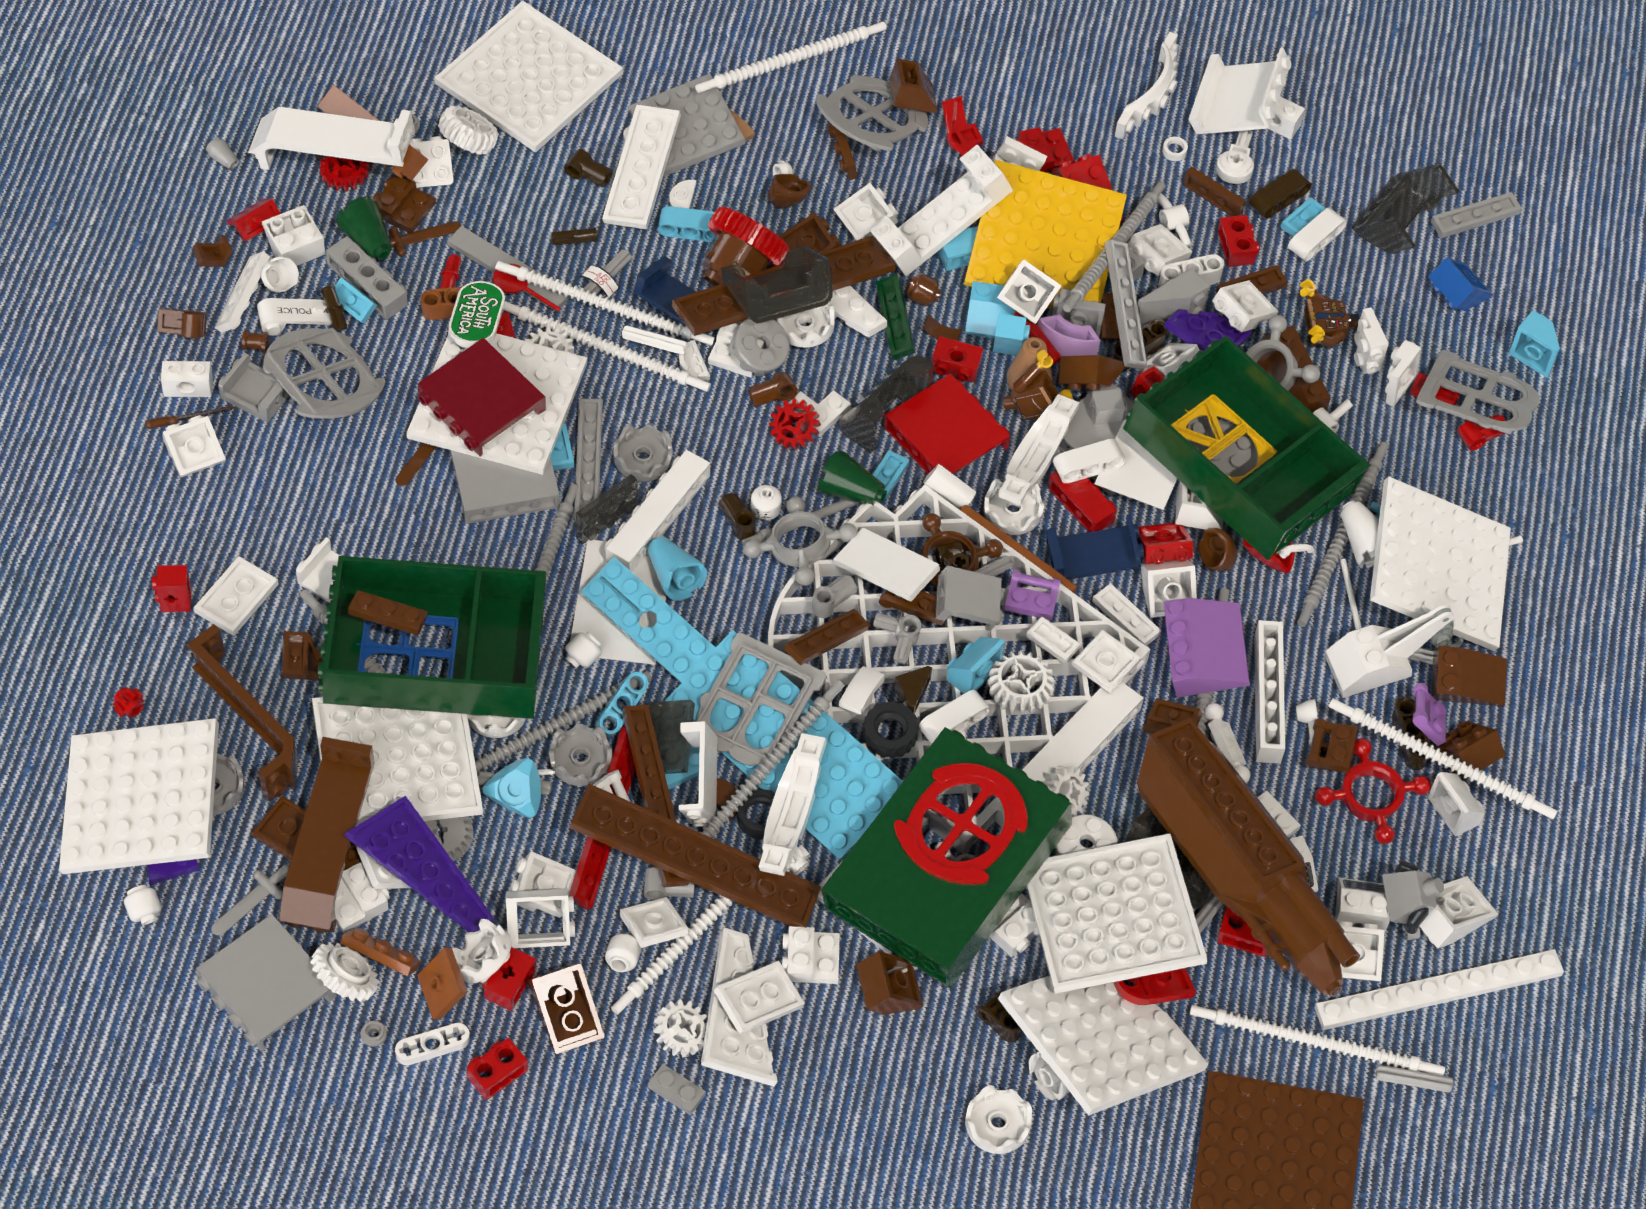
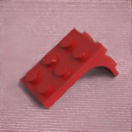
M1091 153L1079 157L1076 161L1071 162L1069 160L1063 162L1051 170L1052 175L1113 191L1100 154L1092 157ZM1123 215L1121 217L1120 224L1125 222Z

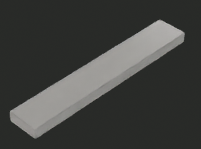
M463 226L447 240L448 246L493 273L496 270L498 261L526 267L530 272L534 270ZM533 282L527 286L560 308L571 298L570 295L565 297L564 293L559 295L558 291L553 293L552 289L546 290L545 286L540 288L539 284L534 286Z
M1109 239L1105 242L1124 366L1143 370L1147 367L1128 244Z
M579 398L576 485L578 489L575 496L574 522H598L603 399Z

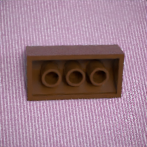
M1294 325L1287 327L1280 335V342L1291 350L1297 361L1298 368H1304L1309 364L1314 365ZM1269 333L1259 342L1264 340H1270L1271 333ZM1280 351L1267 352L1257 361V364L1278 383L1283 380L1287 371V362ZM1297 377L1294 385L1289 390L1312 413L1319 408H1324L1327 411L1331 397L1320 377L1314 383H1307L1302 377Z

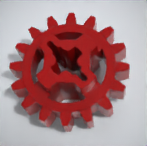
M325 156V159L320 160L321 166L319 169L322 181L327 182L329 188L335 185L336 191L344 187L345 192H347L351 186L353 189H357V183L363 185L364 179L369 177V162Z
M793 398L792 404L785 400L783 408L778 405L776 406L778 413H771V417L775 421L770 422L769 426L774 429L770 433L773 437H776L775 441L779 445L783 443L785 449L792 445V448L797 450L800 444L803 448H807V441L814 442L812 436L813 434L819 435L818 430L815 428L821 426L819 420H816L820 415L817 411H814L815 408L812 404L807 406V402L804 399L799 404L796 398ZM796 410H799V411H803V412H802V413H796L795 411H796ZM792 435L795 436V438H788L786 436Z

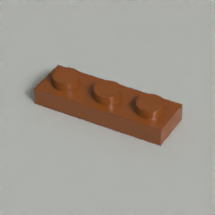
M352 928L344 933L340 942L406 976L418 970L421 962L412 953L398 950L392 947L388 941L376 939L361 928Z

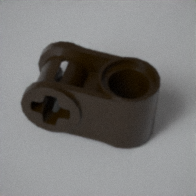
M995 992L988 1002L976 1007V1012L980 1019L989 1025L1001 1039L1006 1042H1015L1021 1037L1022 1029L998 1000L1001 993ZM1007 1024H1013V1025H1015L1016 1027H1015V1028H1008L1006 1025H1007Z

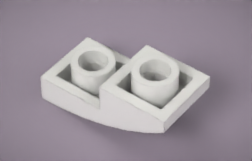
M863 666L846 688L839 701V706L861 715L872 703L875 691L884 683L885 674Z

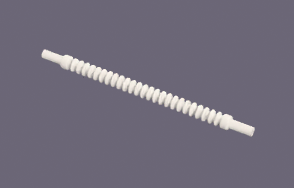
M880 22L868 27L861 26L852 31L843 32L841 35L837 34L836 37L832 36L820 42L816 41L815 44L811 43L799 49L790 50L788 53L784 52L783 55L778 54V56H773L772 58L768 57L767 60L757 61L756 64L752 63L751 65L740 67V69L736 68L734 71L730 70L729 73L725 72L724 74L715 75L714 79L696 84V91L701 93L716 87L720 89L726 85L735 84L737 81L741 82L742 79L752 78L753 75L758 76L764 72L768 73L769 70L779 69L780 66L784 67L791 63L794 64L796 61L800 62L801 59L806 60L807 57L811 58L812 55H821L823 52L827 53L828 50L832 51L833 48L838 49V47L847 46L849 43L853 44L854 41L865 40L869 35L886 30L885 22Z
M498 261L496 264V270L516 276L517 280L522 282L527 280L528 284L533 282L534 286L537 284L540 285V288L545 286L546 290L552 289L553 293L558 291L559 295L564 293L565 297L568 295L571 296V299L576 297L577 301L583 300L584 304L589 302L590 306L595 304L596 308L599 306L602 307V310L607 308L608 312L614 311L615 315L620 313L621 317L626 315L627 319L632 317L633 321L637 319L639 323L645 322L646 326L651 324L652 328L657 326L658 330L661 328L664 329V332L668 330L671 335L673 333H676L677 337L682 335V338L685 340L693 339L710 346L714 344L715 337L704 333L694 336L687 326L684 327L682 323L678 325L677 321L672 323L670 319L664 320V316L658 318V314L653 316L652 312L647 314L646 310L639 311V307L633 309V305L628 307L627 303L624 305L621 304V301L616 303L615 299L609 300L608 296L602 298V294L597 296L596 292L593 294L590 293V290L585 292L584 288L578 289L577 285L572 287L571 283L566 285L565 281L562 283L559 282V279L554 281L553 277L547 278L546 274L541 276L540 272L535 274L534 270L530 272L528 268L523 266L518 268L502 261Z
M505 301L503 310L518 316L519 320H528L529 324L534 322V325H540V328L546 327L547 329V327H550L553 332L556 328H559V334L566 332L567 337L569 336L572 340L576 339L577 343L582 341V345L588 344L589 348L594 346L595 350L599 348L600 352L606 351L607 355L612 353V357L618 356L619 360L624 358L625 362L629 360L630 364L636 363L637 367L642 365V369L648 368L649 372L654 370L655 374L659 372L661 377L666 375L667 379L672 377V381L678 380V383L685 386L688 384L706 392L711 387V383L691 376L690 372L686 370L674 369L673 365L668 367L667 363L662 364L660 360L656 362L655 358L650 360V357H644L643 353L638 355L637 351L632 352L630 348L626 350L625 346L620 348V345H614L613 341L608 343L607 339L602 340L600 336L596 338L595 334L590 336L589 332L584 333L583 329L578 331V328H572L571 324L566 326L565 322L560 324V321H554L553 317L548 319V316H542L541 312L536 314L535 310L531 312L530 308L526 306L519 307Z
M1334 698L1329 704L1330 708L1350 717L1351 722L1355 724L1360 722L1362 727L1366 725L1368 730L1374 729V733L1380 732L1381 737L1386 735L1387 740L1392 738L1393 743L1398 741L1400 746L1406 745V749L1412 748L1413 753L1418 751L1419 756L1424 754L1425 759L1430 757L1432 762L1438 761L1439 766L1444 764L1445 769L1450 767L1451 772L1456 770L1458 775L1463 774L1464 778L1470 777L1471 782L1476 780L1477 785L1482 783L1483 788L1489 787L1490 791L1495 790L1497 795L1502 793L1503 798L1507 796L1509 801L1515 800L1516 804L1521 803L1522 807L1527 810L1531 808L1551 819H1554L1558 812L1535 800V796L1529 793L1525 795L1523 790L1519 792L1517 787L1513 789L1511 784L1505 785V781L1499 782L1498 777L1493 779L1491 774L1487 776L1485 771L1481 773L1479 768L1473 769L1471 764L1467 766L1465 761L1461 763L1459 758L1455 760L1453 755L1447 756V752L1441 753L1440 748L1435 750L1433 745L1429 747L1427 742L1423 744L1421 739L1415 740L1414 735L1409 737L1408 732L1403 734L1401 729L1397 731L1395 726L1391 728L1389 723L1383 724L1382 719L1377 721L1376 716L1371 718L1370 713L1364 714V710L1360 708L1354 709Z
M763 853L758 856V859L761 860ZM721 895L720 899H715V904H710V909L706 908L705 914L701 913L700 918L695 919L696 924H690L691 928H688V935L676 938V943L672 942L671 948L667 947L666 953L662 952L661 958L657 957L656 963L652 962L651 968L647 967L646 973L642 972L641 978L637 977L636 982H632L627 987L628 991L611 1007L612 1011L618 1015L634 998H639L644 993L643 989L647 990L648 984L652 985L653 979L657 980L658 974L662 975L663 969L667 970L668 964L672 965L673 959L677 960L678 955H682L683 950H687L688 945L693 944L692 940H697V935L701 936L703 934L702 930L706 931L708 929L707 925L711 926L713 924L712 920L716 921L717 916H721L722 911L727 910V906H732L731 901L733 900Z
M1195 1005L1191 1006L1190 1015L1213 1020L1217 1025L1222 1026L1224 1023L1227 1024V1027L1234 1025L1235 1029L1241 1027L1242 1031L1247 1028L1249 1032L1255 1030L1256 1034L1263 1032L1264 1036L1270 1034L1271 1038L1274 1035L1278 1036L1279 1040L1281 1037H1284L1285 1041L1291 1039L1292 1043L1299 1041L1300 1045L1307 1043L1308 1047L1312 1044L1314 1048L1320 1046L1321 1050L1328 1048L1329 1052L1336 1050V1054L1341 1051L1344 1056L1349 1053L1350 1057L1357 1055L1358 1059L1364 1057L1365 1061L1372 1059L1373 1063L1378 1060L1379 1064L1386 1062L1387 1066L1393 1064L1396 1068L1401 1066V1069L1408 1068V1070H1418L1444 1076V1066L1420 1061V1058L1416 1056L1408 1058L1407 1054L1400 1056L1399 1052L1394 1055L1392 1051L1386 1053L1385 1049L1379 1051L1378 1047L1371 1049L1370 1045L1366 1048L1362 1043L1358 1046L1356 1042L1350 1044L1349 1040L1342 1042L1341 1038L1335 1040L1334 1036L1329 1039L1327 1035L1321 1037L1320 1033L1313 1035L1312 1031L1306 1033L1305 1029L1300 1032L1297 1027L1295 1030H1292L1291 1026L1284 1028L1283 1024L1277 1026L1276 1022L1272 1025L1269 1024L1268 1020L1266 1023H1263L1262 1019L1256 1021L1255 1017L1248 1019L1247 1015L1240 1017L1239 1013L1235 1016L1233 1012L1228 1014L1223 1009L1215 1011Z

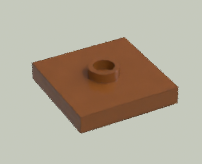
M443 948L417 975L433 1020H440L468 993L452 948Z

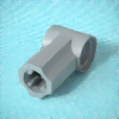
M843 574L829 585L818 587L813 594V614L819 618L831 616L835 607L857 592L858 587L854 579L849 575Z
M658 867L649 868L645 871L644 897L647 899L657 900L666 896L693 898L694 883L690 882L688 886L664 887Z

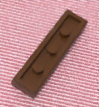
M852 609L786 643L784 650L801 666L864 633L869 629L870 624L855 609Z

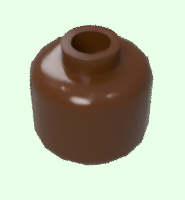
M919 273L916 277H911L906 293H909V300L927 307L933 301H938L942 290L938 289L939 282L937 279Z

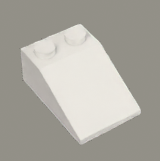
M1468 876L1443 884L1444 891L1435 894L1436 908L1429 912V915L1420 925V928L1428 936L1429 941L1437 949L1456 942L1498 916L1496 910Z

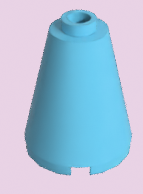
M658 537L650 542L648 554L665 595L671 600L681 601L693 595L691 592L697 587L699 590L707 579V570L701 561L666 537Z

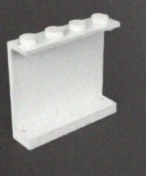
M1280 48L1276 61L1225 66L1219 54L1210 55L1189 116V121L1195 133L1207 134L1270 128L1272 119L1275 117L1277 103L1281 98L1282 88L1286 83L1288 70L1291 68L1290 57L1287 56L1284 48Z

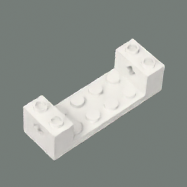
M978 145L960 158L967 173L900 227L897 228L887 216L870 230L878 243L905 276L909 275L1013 191L1004 174Z

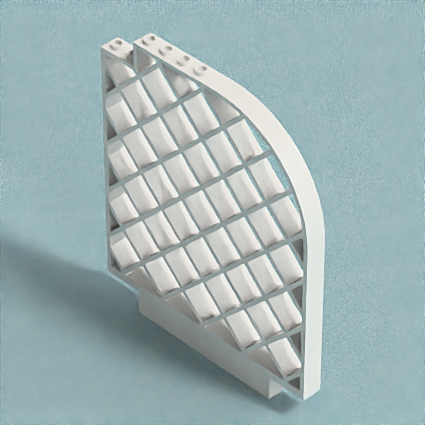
M926 485L919 491L915 490L910 495L908 501L904 505H899L894 513L878 502H875L874 506L867 503L862 504L851 519L848 518L843 522V524H853L857 529V533L862 528H865L884 538H893L894 543L901 545L900 538L932 536L931 532L924 529L922 520L906 521L924 503L931 509L932 513L944 518L941 519L940 530L942 532L955 531L967 535L977 542L978 547L985 546L986 542L991 539H997L1002 543L1003 553L997 558H990L988 556L978 558V569L1006 555L1013 561V566L1010 569L1019 570L1021 574L1049 580L1054 579ZM871 517H873V518L876 519L878 522H866V521L869 520ZM841 539L831 540L827 553L820 560L808 565L815 575L813 580L814 591L821 587L820 577L841 576L843 574L855 575L835 565L834 560H827L845 543ZM935 555L928 556V559L937 563ZM946 566L940 567V572H942ZM795 574L781 591L770 619L767 645L779 651H785L786 643L804 635H774L780 615L813 613V597L791 598L794 592L801 586L796 581ZM855 575V583L858 587L857 595L850 596L835 607L833 612H848L855 609L867 621L866 611L897 609L881 606L879 599L882 594H864L863 579ZM1061 583L1056 603H1060L1069 610L1071 622H1056L1052 624L1081 644L1079 650L1075 653V658L1083 651L1082 638L1096 637L1104 630L1139 655L1141 661L1111 694L1101 687L1091 697L1087 676L1072 666L1074 659H1069L1066 664L1058 659L1042 660L1041 647L1031 640L1033 658L1040 656L1041 663L1047 662L1048 669H1052L1053 676L1078 675L1081 696L1050 697L1047 704L1043 703V707L1040 710L1034 708V712H1032V714L1041 715L1043 735L1009 737L1006 715H1021L1019 710L1015 709L1011 714L1010 707L1002 710V702L995 703L994 700H984L991 708L987 716H998L1000 737L966 740L971 743L976 742L980 744L989 754L1002 753L1003 759L1011 767V753L1039 752L1022 770L1032 780H1039L1044 784L1046 781H1051L1049 774L1051 772L1056 773V767L1073 766V768H1079L1080 773H1082L1141 710L1144 697L1126 684L1147 663L1150 648ZM1024 584L1023 587L1026 589L1040 591L1049 594L1051 592L1050 589L1033 587L1032 585ZM1003 588L1004 594L1000 605H1005L1009 588ZM937 591L926 592L937 596ZM901 611V616L909 615L908 613ZM950 615L944 621L945 627L921 628L916 645L947 644L948 661L950 663L956 657L955 643H974L980 637L999 638L1004 641L1030 640L1026 635L1028 630L1037 622V617L1028 615L1029 624L996 625L989 631L985 629L986 626L953 627L952 616ZM817 617V627L824 624V618ZM910 626L904 627V630L912 633L915 631V629H910ZM867 630L833 648H862L864 667L885 674L883 684L895 683L896 676L926 666L932 667L930 681H947L948 664L914 666L912 648L906 666L871 668L869 647L897 646L898 641L894 637L895 633L891 631ZM827 652L820 655L821 671H824L827 675L823 685L824 694L837 679L844 685H849L861 668L829 670ZM781 672L797 687L804 686V680L788 672ZM1012 672L1006 674L1003 678L1011 676ZM951 684L953 700H955L961 694L960 690ZM874 694L872 703L861 715L850 712L842 707H832V701L829 703L830 707L826 713L837 723L864 722L867 712L875 706ZM950 702L920 703L915 713L918 724H920V719H924ZM1025 710L1022 715L1031 713L1028 710ZM1077 712L1055 736L1052 735L1049 713ZM918 728L915 746L911 748L909 753L895 758L916 757L918 763L931 746V743L929 741H922V732ZM964 730L963 732H961V734H962L964 737H965V730ZM866 743L862 744L867 750H869L872 753V750L868 749ZM872 753L880 761L881 759H890V757L883 758L878 754ZM963 784L947 789L941 794L964 793L965 809L967 810L973 802L972 793H980L981 788L974 784ZM996 797L977 817L974 816L972 818V822L986 831L994 822L1003 827L1005 814L1000 800ZM927 810L926 813L930 815L929 828L945 839L955 824L946 817H940L932 810ZM964 831L952 846L962 854H965L979 838L968 831Z

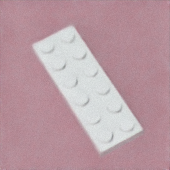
M636 105L602 219L604 223L648 229L681 117L680 111Z

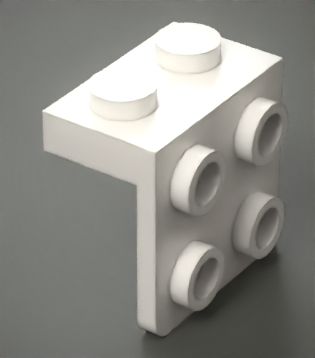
M443 136L431 137L430 141L422 142L421 139H411L409 144L429 159L412 180L416 183V188L451 185L453 183L449 139H443Z

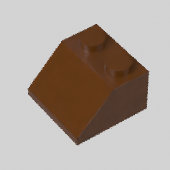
M1100 355L1061 356L1059 384L1068 386V390L1082 391V387H1086L1087 390L1100 391L1101 387H1110L1125 369L1124 362Z
M881 951L857 963L858 977L864 994V1003L868 1011L887 1015L923 1007L915 970L911 963L901 957ZM907 968V971H906V972L903 973V972L901 971V970Z

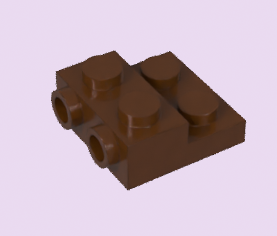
M397 175L394 178H387L384 183V190L381 194L375 193L372 200L375 199L378 203L383 220L407 233L414 232L436 204V198L417 189L415 182L405 177L401 179Z
M815 212L779 235V238L783 239L789 246L788 255L792 261L842 245L835 234L830 236L828 233L831 227L825 218L819 219Z

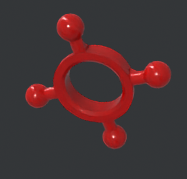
M1358 738L1354 754L1360 758L1361 763L1353 766L1350 769V773L1347 772L1343 781V789L1332 790L1327 786L1320 787L1315 793V799L1322 806H1329L1334 800L1343 801L1348 810L1359 819L1376 822L1378 826L1375 831L1376 840L1381 844H1389L1394 840L1395 832L1391 826L1387 825L1386 819L1400 808L1405 792L1414 791L1418 795H1425L1431 789V781L1428 777L1419 775L1413 781L1403 782L1400 775L1390 766L1381 762L1371 761L1369 757L1372 751L1370 741L1366 738ZM1364 776L1377 777L1391 787L1394 800L1389 806L1382 809L1364 807L1354 798L1352 784Z

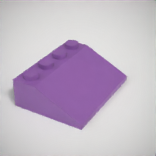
M1183 598L1164 602L1172 682L1177 698L1250 686L1240 603L1196 598Z

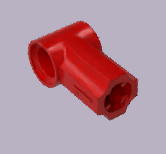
M1498 414L1489 417L1498 421H1506L1502 415ZM1469 420L1463 423L1457 430L1470 451L1481 448L1488 440L1506 434L1492 428H1484L1478 423Z

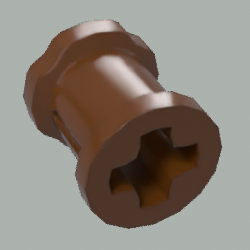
M245 329L242 335V350L255 349L266 353L269 345V333H252Z

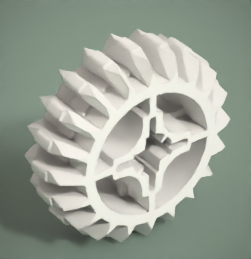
M450 106L442 113L438 127L440 132L444 134L443 136L448 138L451 143L456 144L457 147L463 148L464 151L468 150L471 153L475 152L480 155L487 154L497 143L499 133L497 128L493 126V123L489 122L486 117L481 116L480 113H476L466 107Z
M1020 650L1018 655L1015 656L1011 651L1008 654V658L1003 655L1000 662L995 661L993 668L989 671L988 687H990V696H994L995 703L1002 702V710L1010 707L1011 714L1015 709L1019 710L1021 715L1025 710L1032 714L1034 708L1040 710L1043 707V703L1047 704L1051 695H1053L1055 680L1052 677V669H1048L1047 662L1041 663L1040 656L1033 658L1031 652L1026 656ZM1012 672L1011 676L1007 677L1006 680H1002L1006 674ZM1036 685H1040L1038 690L1030 693L1031 689L1035 688Z

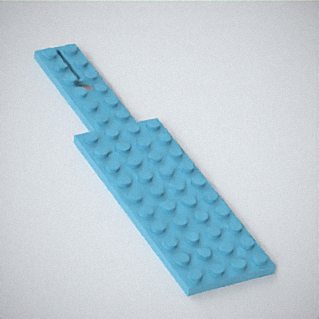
M613 557L581 590V593L681 683L665 702L673 710L679 711L685 721L696 722L698 712L702 706L700 699L703 694L710 692L732 652L730 646L737 633L732 630L715 647L618 559ZM645 612H654L657 615V622L651 628H643L639 624V619ZM744 654L729 679L726 688L747 699L752 698L765 676L769 664L750 654ZM779 671L768 689V695L788 705H792L801 690ZM719 699L711 712L710 723L717 731H730L739 723L744 709L725 699ZM809 699L801 716L805 717V711H810L809 707L811 705L814 706V702ZM760 705L747 727L745 733L747 743L756 749L769 746L786 718L785 715L766 705ZM821 712L822 716L817 717V722H812L813 727H808L807 733L803 732V734L824 737L827 742L820 762L821 771L814 790L816 796L805 830L837 859L842 861L903 781L826 712ZM794 743V748H789L790 753H785L784 759L780 758L781 763L775 764L776 769H771L770 775L766 774L767 779L761 780L762 784L757 785L760 789L776 793L786 766L798 743ZM721 752L749 779L750 774H755L754 769L760 768L759 766L744 765L736 761L729 752Z

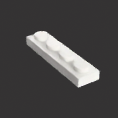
M264 251L249 257L215 326L221 333L231 329L234 330L241 323L242 313L249 306V299L252 293L258 288L262 267L270 258Z

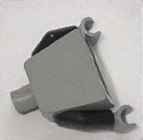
M1402 861L1399 864H1393L1395 873L1383 874L1382 877L1390 922L1406 924L1402 926V930L1407 932L1405 939L1408 941L1420 938L1419 926L1429 915V912L1436 908L1435 894L1443 892L1444 885L1440 878L1432 879L1431 874L1422 872L1419 866Z

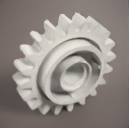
M328 942L327 945L321 944L312 955L313 959L310 963L314 965L312 970L318 972L316 977L322 980L324 986H327L333 993L341 995L342 998L349 997L351 1001L357 998L362 1002L363 999L368 1000L377 990L379 980L376 977L378 974L371 971L373 966L369 965L366 961L367 959L363 958L357 951H353L347 946L341 947L339 943L333 946V944Z

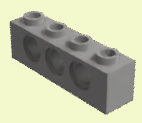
M348 236L325 250L327 265L340 277L348 280L378 304L375 310L385 320H388L408 306V292L404 285L398 284L392 278L389 271L383 270L374 258L368 256Z

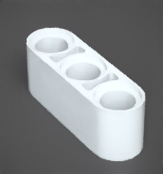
M1328 207L1291 239L1288 249L1307 262L1343 231L1347 220Z
M1211 254L1167 264L1161 270L1158 287L1191 268L1208 285L1216 284L1220 281L1224 260L1218 255Z
M1107 439L1060 453L1053 459V464L1062 482L1072 483L1116 470L1123 466L1126 460L1115 439Z
M973 689L925 717L920 722L918 728L932 744L944 727L961 733L984 719L989 714L991 708L979 693Z

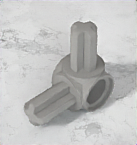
M877 613L873 626L895 633L894 637L898 643L893 659L900 664L906 663L912 645L917 644L920 634L921 622L919 618L914 615L900 616V619ZM911 626L915 631L912 633L904 630V627Z

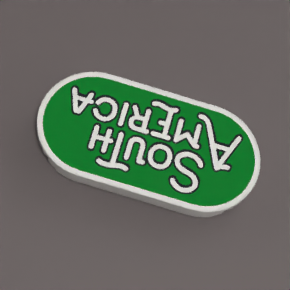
M476 281L464 285L459 290L450 318L448 330L450 338H453L456 344L464 348H469L482 338L491 343L495 339L504 309V292L495 284L484 281Z

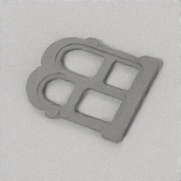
M1447 350L1440 352L1416 399V403L1421 406L1435 408L1478 423L1484 428H1492L1506 434L1526 428L1531 422L1532 412L1537 409L1540 402L1538 392L1528 383L1515 378L1513 373L1507 371L1500 373L1459 359V355ZM1453 367L1485 378L1487 381L1482 390H1476L1450 381L1445 376L1449 368ZM1496 383L1521 391L1523 397L1517 401H1509L1494 396L1492 391ZM1443 387L1466 395L1463 404L1457 407L1437 400L1435 396L1439 388ZM1475 399L1511 411L1513 418L1508 421L1494 420L1472 412L1471 407Z
M737 633L730 646L732 652L710 692L703 694L700 699L702 706L698 712L696 722L705 721L717 735V751L729 752L736 761L744 765L759 766V763H764V758H769L768 753H773L774 747L778 748L777 743L783 742L782 737H787L786 733L792 732L791 727H795L813 692L819 691L822 688L827 675L824 671L807 663L800 666L790 655L743 633ZM744 654H750L769 664L765 676L750 699L726 688L729 679ZM783 670L804 680V686L792 705H788L768 695V689L779 671ZM719 699H725L744 709L739 723L730 731H717L710 723L711 712ZM766 705L783 713L786 718L773 742L765 748L756 749L747 743L745 733L759 706Z

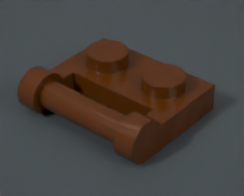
M1315 719L1310 754L1306 756L1305 764L1311 768L1350 773L1358 735V726L1330 723L1324 719ZM1324 733L1331 734L1326 758L1319 756Z

